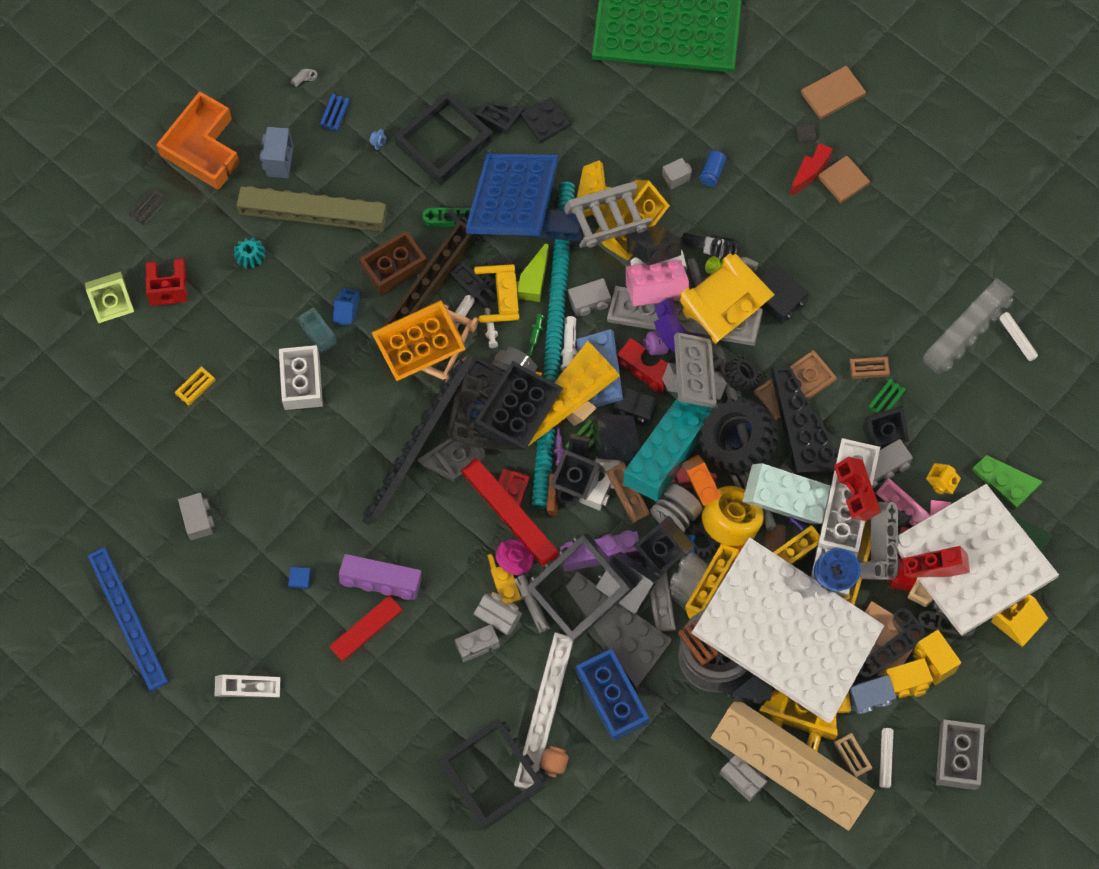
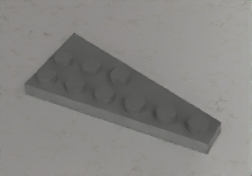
M577 572L566 586V589L585 616L588 617L609 596L596 588L597 585ZM619 603L593 625L609 649L612 648L623 670L637 689L673 642L664 633Z

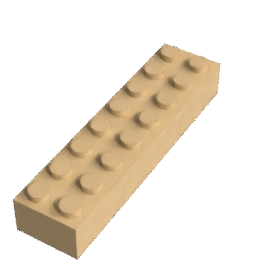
M735 700L711 736V739L848 831L875 792V790L742 701Z

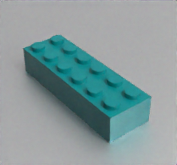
M677 398L625 469L624 485L658 501L681 469V463L689 458L700 442L699 438L702 436L700 428L701 426L704 427L705 423H703V420L710 415L709 411L712 408L679 402Z

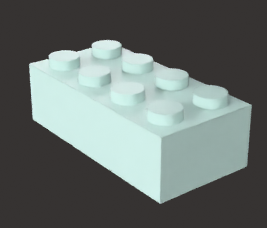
M753 464L743 502L809 524H822L831 486L766 464Z

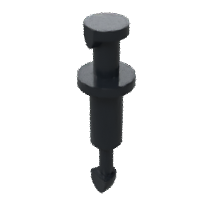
M450 208L446 213L447 216L450 215L455 220V225L459 220L467 224L462 218L463 215L458 216L453 212V208ZM476 234V240L480 241L482 237Z

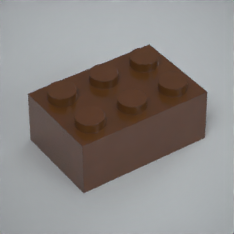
M407 230L359 258L361 269L381 296L422 272L427 266V258Z

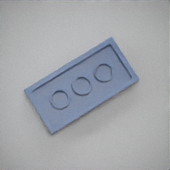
M611 329L576 339L578 352L589 341L619 373L614 332ZM620 377L588 400V402L595 407L623 400Z

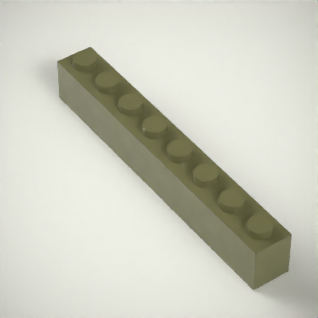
M241 186L237 202V209L241 215L384 232L387 216L386 204L379 201L349 200L344 197L316 196L305 192L300 194L288 190L258 189L254 186Z

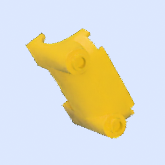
M728 254L722 260L724 262L722 267L697 287L691 290L686 288L680 294V302L683 305L685 317L687 319L693 318L699 322L708 332L714 344H717L719 340L733 331L774 296V293L737 254Z

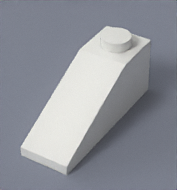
M215 676V696L280 697V677Z

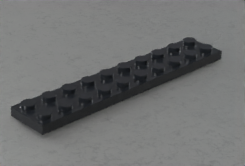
M468 356L462 360L459 359L449 368L448 372L450 375L447 379L444 378L439 385L441 390L431 398L429 402L431 404L430 408L422 413L420 417L421 423L419 426L416 425L410 434L412 438L410 441H406L401 449L403 451L402 455L394 460L392 464L393 470L391 473H387L382 480V483H384L383 487L375 492L372 497L374 502L364 510L363 515L365 517L362 522L370 525L379 520L472 364L473 360Z

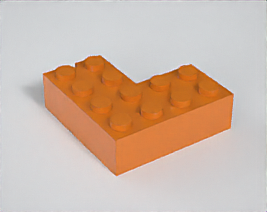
M199 91L156 144L160 156L219 190L228 179L227 174L231 175L240 164L237 152L216 141L217 137L232 120L229 108Z

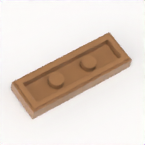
M622 462L607 470L606 473L631 522L634 523L649 515L650 512L641 494L624 485V471L627 467Z

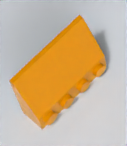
M442 300L372 332L396 381L466 350L464 341Z

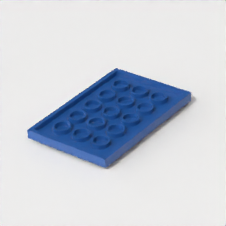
M486 154L467 221L466 233L540 236L559 162L558 155Z

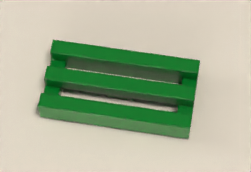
M890 378L868 409L875 414L880 413V410L897 390L899 393L885 411L892 409L906 389L904 387L901 388L898 383L895 384L894 380ZM891 386V391L887 394V396L880 403L877 409L874 408L878 401L882 398V396Z

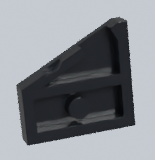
M485 102L476 113V117L480 121L507 134L521 117L525 107L519 105V108L508 107V104Z

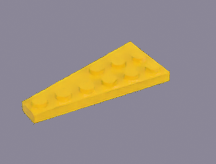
M589 341L585 343L554 382L563 389L529 445L620 377L614 367Z

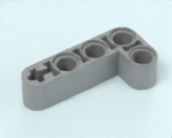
M878 502L881 513L871 518V561L860 563V577L862 579L892 580L898 574V508L894 502Z

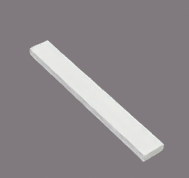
M555 633L523 750V755L528 754L534 764L531 767L535 773L540 770V761L546 748L573 641L569 636ZM520 762L514 786L527 789L534 784V781Z

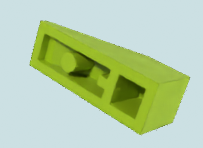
M544 244L521 273L520 280L516 281L518 299L540 302L549 254V244Z

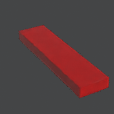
M388 596L332 643L329 648L343 663L403 611L402 608L391 596Z

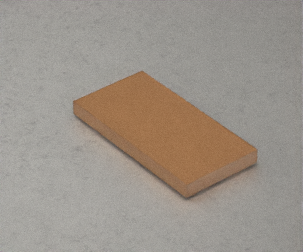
M814 350L790 366L801 385V391L805 398L808 397V399H811L837 381V377ZM770 379L754 390L753 394L777 422L781 419L773 381Z

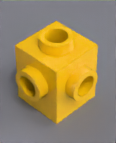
M934 463L926 477V480L933 486V490L939 494H953L961 479L953 467Z

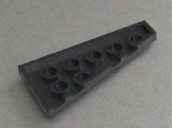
M790 366L772 367L770 372L794 474H834V465L837 462L839 451L834 449L831 444V437L818 414L814 413L810 407L811 402L808 397L805 398L801 391V385Z

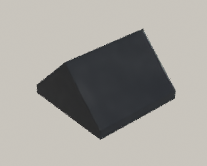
M903 406L865 418L863 430L870 445L878 446L881 450L899 439L902 443L909 441Z
M564 449L550 486L587 500L598 484L601 464Z

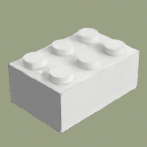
M317 345L279 349L281 394L284 409L322 407L320 356Z

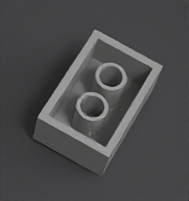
M943 720L939 733L936 785L977 790L980 787L985 725Z

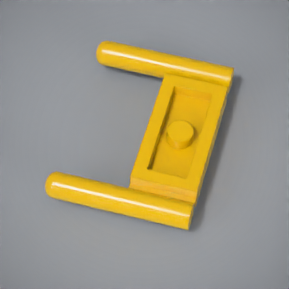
M514 264L474 268L475 274L496 273L499 314L480 315L478 317L480 323L519 320Z

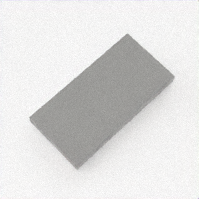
M677 332L674 335L678 401L714 408L717 404L712 341L708 338Z

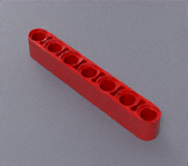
M477 458L461 470L469 483L543 567L549 561H555L559 557L557 555L559 553L558 550Z

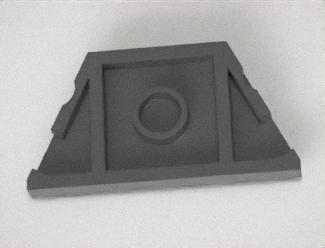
M474 422L417 460L419 465L455 482L464 476L461 470L475 458L481 463L485 462L482 435L473 431Z

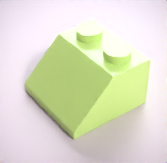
M121 272L85 283L86 292L98 323L134 312Z

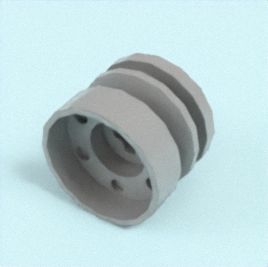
M672 484L663 494L664 499H659L656 502L657 505L650 509L651 514L659 524L670 516L683 533L690 526L689 521H694L703 511L700 502L689 491L677 484Z

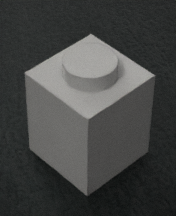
M680 158L663 166L662 176L669 188L673 189L690 181L692 169L688 163H685L683 158Z

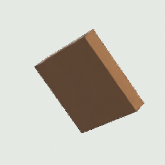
M845 156L818 175L819 180L840 204L870 184L867 177L848 156Z

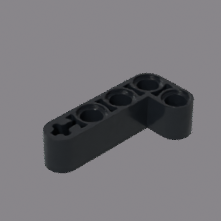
M900 608L895 612L892 622L899 634L867 656L858 673L859 678L862 680L872 679L916 647L917 643L924 638L925 631L908 609ZM905 615L907 622H899L897 616ZM917 631L920 638L913 639L909 632ZM900 642L903 644L904 649L898 651L894 648L893 644ZM885 654L888 661L880 662L877 655ZM872 663H874V666L870 669L869 673H864L862 671L864 667L868 668L872 665Z

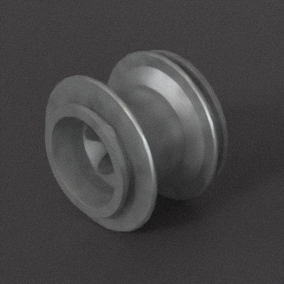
M705 610L694 615L685 627L691 625L694 621L698 622ZM686 633L685 635L691 641V643L699 652L701 657L705 659V655L699 651L700 648L694 642L692 637L689 635V633ZM680 637L678 650L679 665L686 679L697 688L707 692H722L718 690L722 682L735 680L747 671L731 659L728 663L724 662L722 658L727 656L719 653L714 658L716 660L715 664L708 662L701 666ZM699 639L700 642L703 644V646L707 649V651H708L709 654L711 655L712 653H711V651L708 649V647L706 646V644H705L701 639Z

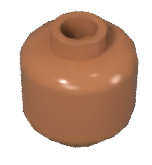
M550 746L549 749L547 748L543 751L540 767L545 770V775L556 777L557 774L565 772L569 759L565 753L566 750Z

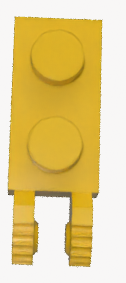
M492 554L487 555L491 574L498 594L502 597V601L506 604L522 601L513 574L504 571L501 567H496Z

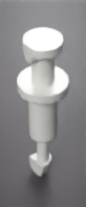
M485 308V314L490 315V309ZM487 322V332L485 335L486 338L490 339L488 342L489 347L496 348L498 342L495 341V338L498 336V332L494 329V322Z

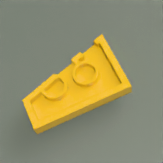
M598 160L583 166L577 198L606 190L603 163ZM605 203L600 205L599 208L603 211L608 209V205ZM590 208L583 210L585 217L594 214Z

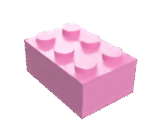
M681 260L659 262L650 266L647 264L626 266V287L633 306L660 303L666 298L680 301V294L686 288H689V280Z

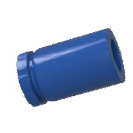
M711 151L699 178L700 182L709 187L716 186L727 159L723 153L719 151Z

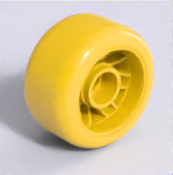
M737 486L721 487L718 489L721 498L705 505L703 508V526L709 536L715 541L731 547L743 546L749 537L754 539L764 519L763 509L743 502L745 489Z

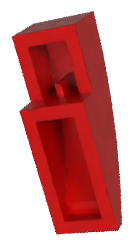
M819 143L813 158L805 155L793 181L790 194L794 195L800 192L818 177L830 160L833 148Z

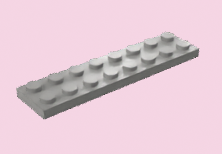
M615 286L607 321L609 323L656 330L654 321L658 317L655 305L658 303L633 306L627 288ZM674 301L681 325L692 334L711 339L708 332L699 322L693 318L687 319L685 317L681 302ZM762 309L754 312L733 331L725 335L721 341L755 346L763 313Z

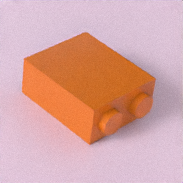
M699 455L681 463L703 506L721 498L705 462Z

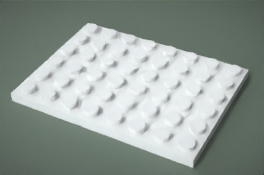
M749 537L691 634L827 723H830L885 625L836 593L826 590L816 580Z

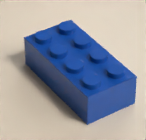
M612 648L576 666V673L613 742L649 724V717Z

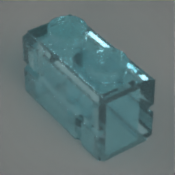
M311 308L298 317L301 327L312 342L317 345L320 353L326 352L337 344L335 335L315 308Z

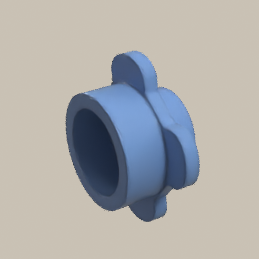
M383 129L374 131L371 134L370 143L375 146V150H380L381 146L386 143L387 136L384 135Z

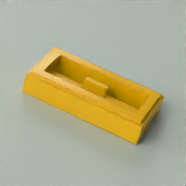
M201 366L175 391V395L190 406L216 380ZM204 374L184 395L182 394L196 379Z

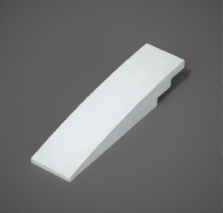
M842 438L836 464L847 457L863 460L871 485H873L880 447ZM835 470L814 565L820 555L831 549H846L856 557L859 552L865 521L851 518L846 500L853 496L845 484L839 483ZM838 566L831 568L834 571L833 575L840 573L837 570ZM812 570L811 578L816 580L814 577V570ZM850 588L834 593L848 597Z

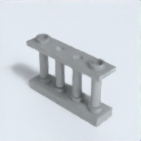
M635 181L568 200L564 207L566 215L576 214L585 235L579 244L580 248L585 246L590 248L605 240L636 231L641 233L647 230L652 220L651 218L642 220L632 198L637 189ZM623 199L626 201L634 219L633 223L625 225L616 204L617 200ZM605 203L609 205L618 227L608 228L599 208L600 205ZM590 208V210H593L602 232L592 235L583 214L584 209Z

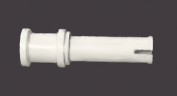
M572 316L564 318V349L561 351L563 365H561L560 369L562 372L578 353L575 349L576 318Z

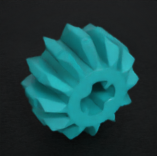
M246 237L244 242L238 240L239 246H234V258L237 260V263L240 266L244 265L246 269L249 265L253 269L255 264L261 265V260L265 259V248L262 246L261 241H256L254 237L250 241Z

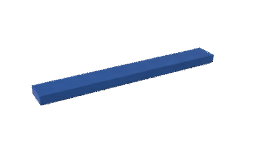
M104 547L87 555L149 691L152 692L168 684L169 682L107 549Z

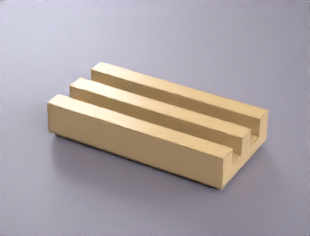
M852 733L834 742L836 749L852 776L857 778L865 772L872 770L871 764ZM847 740L851 741L865 768H862ZM841 743H843L848 754L850 755L851 759L858 769L857 772L854 766L852 765L851 761L849 760L848 756L846 755L844 749L842 748Z

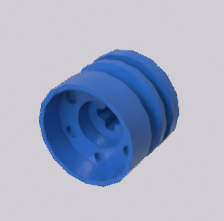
M842 548L831 549L820 555L813 569L814 577L819 585L832 592L847 590L854 586L861 572L857 557L849 550ZM838 566L837 570L840 573L833 575L834 571L831 568Z

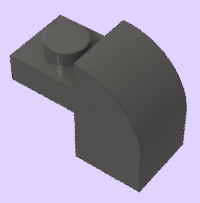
M508 347L506 351L499 350L491 365L504 371L508 369L512 361L533 372L538 367L529 356L513 347Z

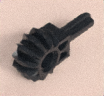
M687 232L682 236L683 243L704 248L703 253L715 256L716 258L724 259L730 253L739 256L741 251L740 242L731 238L716 235L702 237Z

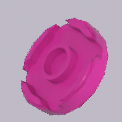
M508 539L502 542L496 550V560L499 566L510 574H526L533 566L534 556L519 540Z

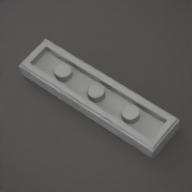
M644 558L646 569L660 577L650 593L655 628L662 633L675 632L676 627L667 571L665 570L662 574L658 575Z

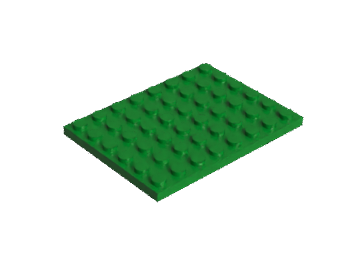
M599 0L592 59L734 72L741 0Z

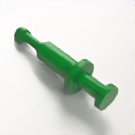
M536 314V324L531 325L533 329L529 342L531 346L529 352H526V355L529 357L532 356L533 348L537 345L540 331L544 329L541 327L545 316L541 314Z

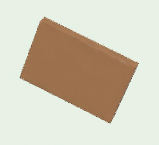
M844 66L801 90V94L821 120L866 96V91L849 68Z

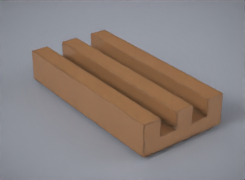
M888 357L850 359L849 361L851 379L890 376ZM884 363V365H876V366H874V365H867V366L855 367V365H859V364Z

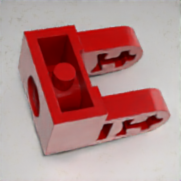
M184 258L174 259L175 275L158 278L156 261L146 262V294L150 306L188 302Z

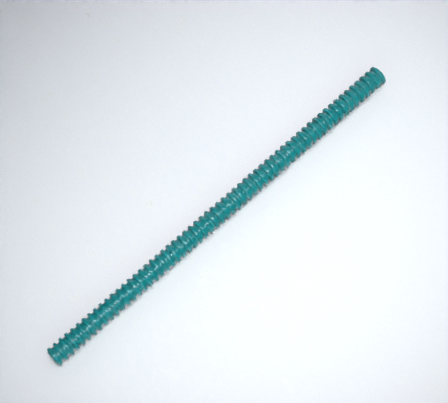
M562 182L559 184L557 209L565 211L564 207L568 200L574 199L575 185L573 183ZM558 239L554 241L550 284L551 293L549 295V314L546 331L547 341L545 342L546 352L544 354L545 368H543V377L553 383L558 379L560 373L559 363L561 362L560 352L562 351L564 304L566 303L565 293L567 291L566 283L570 254V241ZM555 426L537 440V462L535 463L534 496L532 497V506L536 509L547 508L549 479L552 473L550 468H552L551 462L553 461L552 451L554 449Z

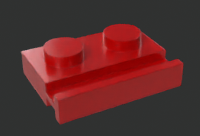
M503 468L498 481L519 507L530 481V476Z

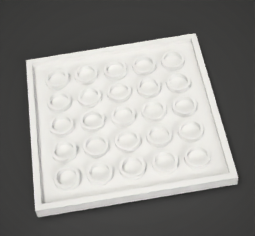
M987 484L898 535L897 548L898 554L902 559L956 546H961L968 554L970 573L952 577H917L961 636L1059 576L1057 571Z

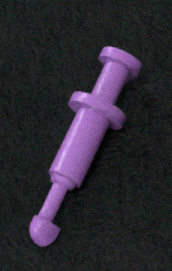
M559 424L555 426L556 449L553 451L554 455L558 458L556 461L557 466L564 452Z

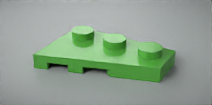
M988 455L972 469L1014 509L1018 508L1043 482Z

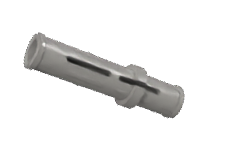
M519 576L515 579V582L521 592V599L525 601L539 633L545 632L551 627L538 600L527 588L529 585L527 576Z

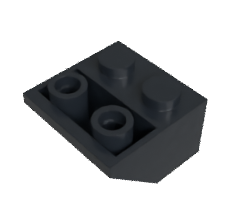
M747 670L735 680L722 682L718 690L724 692L725 696L732 697L733 700L744 701L745 698L750 699L751 702L763 703V700L771 701L773 687Z

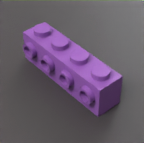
M627 530L615 536L607 534L600 539L594 540L609 558L612 555H617L620 551L631 559L634 558V555L636 557L641 555L634 546L639 541L637 531ZM564 543L563 546H560V551L565 547L569 548L573 543ZM583 544L562 565L564 572L601 564Z
M347 554L344 555L339 571V584H343L346 587L362 588L364 591L381 592L387 596H400L405 600H416L421 583V570Z

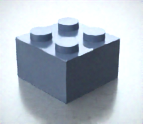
M267 127L266 134H263L262 138L264 150L260 151V161H263V170L266 171L267 177L289 178L293 153V143L289 128Z
M889 675L878 676L854 684L848 691L851 711H856L857 714L872 711V706L877 708L892 704L891 700L896 699Z

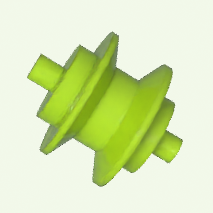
M713 256L706 262L705 271L713 274L722 267L724 262Z

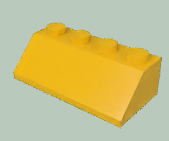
M635 180L637 189L632 196L641 219L651 218L652 221L648 227L654 226L670 205L649 180ZM621 199L617 206L625 225L633 223L634 219L627 203ZM611 211L605 219L609 229L618 227ZM599 227L598 230L595 232V234H596V233H599V232H602L601 229H600V227ZM626 234L601 242L606 248L626 260H629L632 256L627 251Z

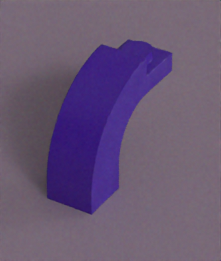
M666 298L655 305L658 317L654 321L655 328L662 341L673 353H675L674 335L677 332L698 336L688 332L681 325L673 298Z

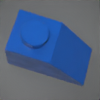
M342 288L334 301L333 322H338L340 325L352 324L357 313L361 295L360 290Z

